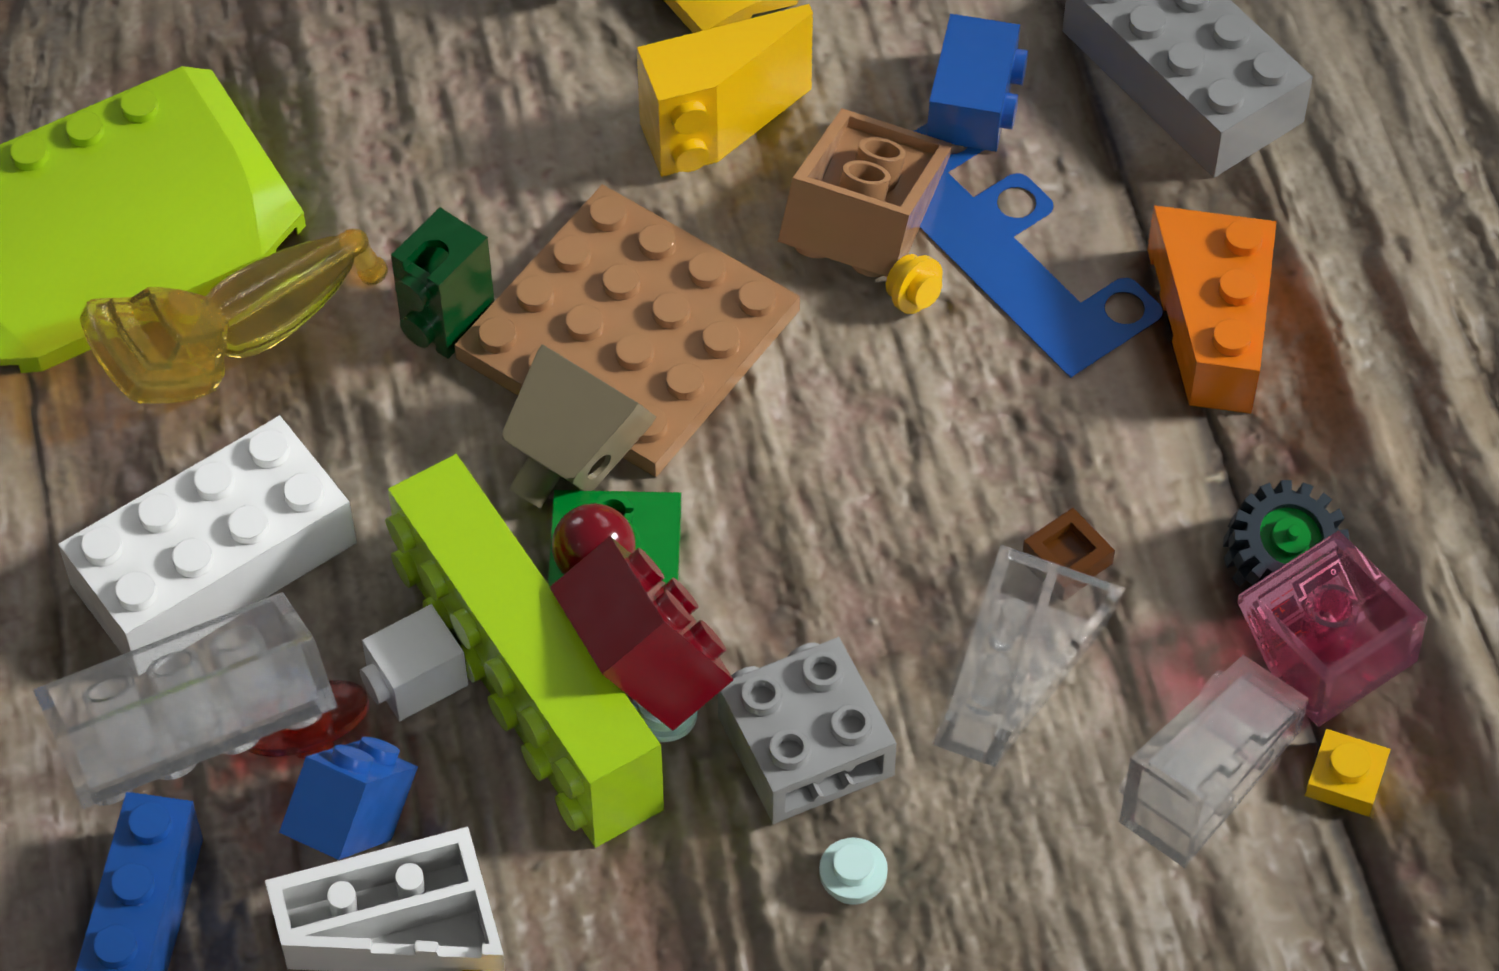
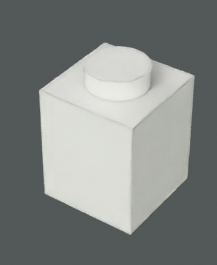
M432 604L362 640L367 665L360 669L362 681L374 702L380 704L386 701L399 722L468 686L464 652Z

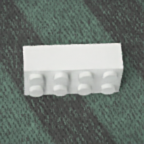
M279 415L58 545L70 585L134 671L139 674L355 545L357 542L349 500Z

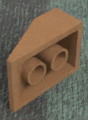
M842 108L792 178L778 242L795 247L800 254L807 257H826L851 265L855 271L865 276L887 277L894 264L900 258L909 254L950 158L954 144Z

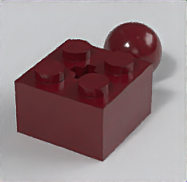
M595 503L578 506L564 515L557 524L552 538L553 557L563 576L549 587L602 675L674 731L734 680L719 657L726 651L724 644L704 621L696 622L692 613L699 606L687 589L674 577L667 583L662 581L664 575L655 562L641 548L636 549L633 529L620 512L607 505Z

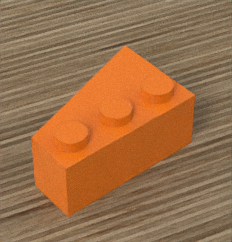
M1157 205L1153 207L1147 251L1151 265L1154 264L1161 288L1160 299L1163 310H1167L1173 332L1172 344L1190 406L1252 413L1261 367L1277 221Z

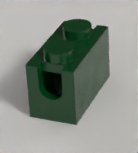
M439 207L391 254L402 331L410 341L419 347L427 348L433 342L436 344V351L449 359L455 353V344L494 302L488 237Z

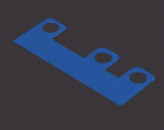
M928 123L919 127L914 132L927 135ZM967 147L960 153L950 155L920 228L1070 378L1162 317L1163 310L1161 305L1131 278H1119L1083 302H1080L1014 238V236L1048 216L1053 210V201L1028 176L1020 173L1005 177L973 197L948 172L976 156L983 149ZM1009 188H1023L1035 197L1036 207L1028 216L1021 218L1009 217L998 208L997 199L999 195ZM1121 292L1134 294L1142 300L1145 307L1144 314L1141 319L1131 324L1115 322L1105 311V304L1108 298Z

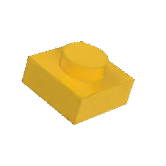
M1326 729L1308 782L1305 797L1370 817L1391 749Z

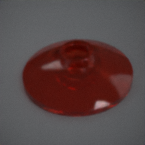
M325 680L304 684L275 695L256 707L242 722L239 736L244 748L255 755L265 757L296 755L298 758L305 759L306 756L332 749L334 741L350 732L364 719L369 710L370 701L366 690L355 682Z

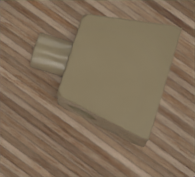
M542 344L534 357L502 432V440L529 456L508 489L540 509L561 477L583 491H593L648 430L656 416L638 402Z

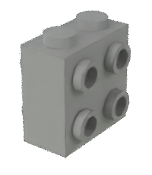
M840 637L822 644H804L794 649L786 658L760 668L750 666L740 669L731 675L734 680L718 693V718L773 824L895 775L897 743Z

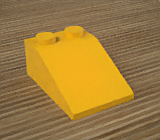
M809 4L637 47L640 125L661 177L678 172L695 171L705 165L719 162L811 90L813 11Z

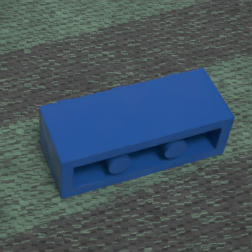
M126 792L75 971H168L203 842L193 801Z

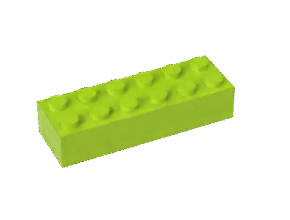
M457 453L388 488L392 515L385 519V523L392 540L397 546V551L391 553V559L399 577L408 588L415 584L418 586L426 598L422 601L424 608L430 604L433 605L464 652L468 679L472 683L481 679L491 694L488 696V703L499 725L504 731L514 728L524 744L521 746V751L532 774L539 781L548 778L557 791L558 795L555 796V802L568 827L572 831L582 828L593 846L597 848L664 811L660 742L624 691L602 675L550 590L549 584Z

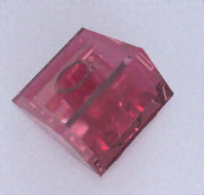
M1339 530L1238 595L1239 607L1275 684L1318 727L1418 661L1428 616Z

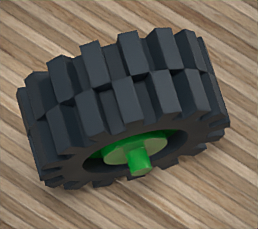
M1280 480L1275 489L1272 488L1269 482L1260 486L1255 495L1250 493L1243 501L1227 526L1229 529L1224 535L1223 547L1229 548V551L1224 556L1226 568L1236 566L1238 569L1232 577L1235 583L1240 587L1245 581H1248L1254 586L1249 592V596H1253L1332 544H1334L1337 551L1336 554L1290 583L1296 598L1298 599L1302 596L1297 586L1298 583L1337 558L1340 564H1343L1348 550L1343 549V547L1349 541L1348 529L1339 530L1338 528L1345 519L1340 508L1332 513L1327 511L1326 507L1332 501L1328 495L1323 492L1316 501L1309 496L1314 486L1303 482L1298 490L1294 491L1292 490V480ZM1337 562L1302 584L1301 588L1304 594H1307L1336 575L1340 570ZM1330 569L1334 570L1332 575L1329 574ZM1327 585L1321 586L1317 590L1315 597L1319 595ZM1292 595L1287 597L1289 598L1290 607L1295 606ZM1305 597L1298 601L1299 605L1303 603L1306 599Z

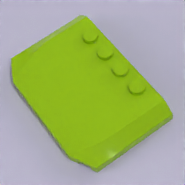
M181 66L0 144V366L19 365L21 373L43 372L265 272L278 258L276 249L293 230L298 235L306 227L302 208L212 70Z

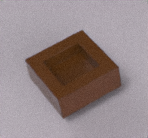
M1073 507L1025 539L1022 555L1063 597L1111 566L1115 550Z

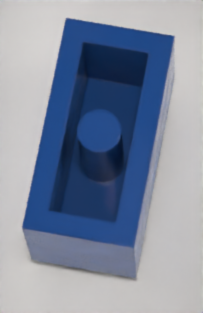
M950 13L929 100L927 136L958 146L997 152L1002 128L1013 130L1018 94L1010 93L1012 84L1023 85L1026 72L1028 50L1018 49L1020 24Z
M362 737L359 741L345 745H335L332 749L306 756L279 833L337 860L391 841L418 766L398 758L400 750L396 746L373 737Z

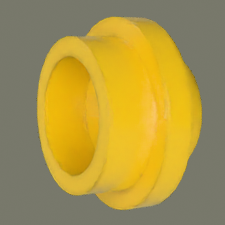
M907 254L900 258L891 268L886 280V292L892 297L894 306L906 314H914L931 306L939 297L942 289L943 272L941 264L928 255L917 256L916 254Z

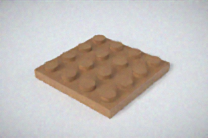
M602 184L455 344L456 359L514 394L519 395L538 349L542 344L638 402L656 416L652 425L623 458L652 476L657 477L800 311V296Z

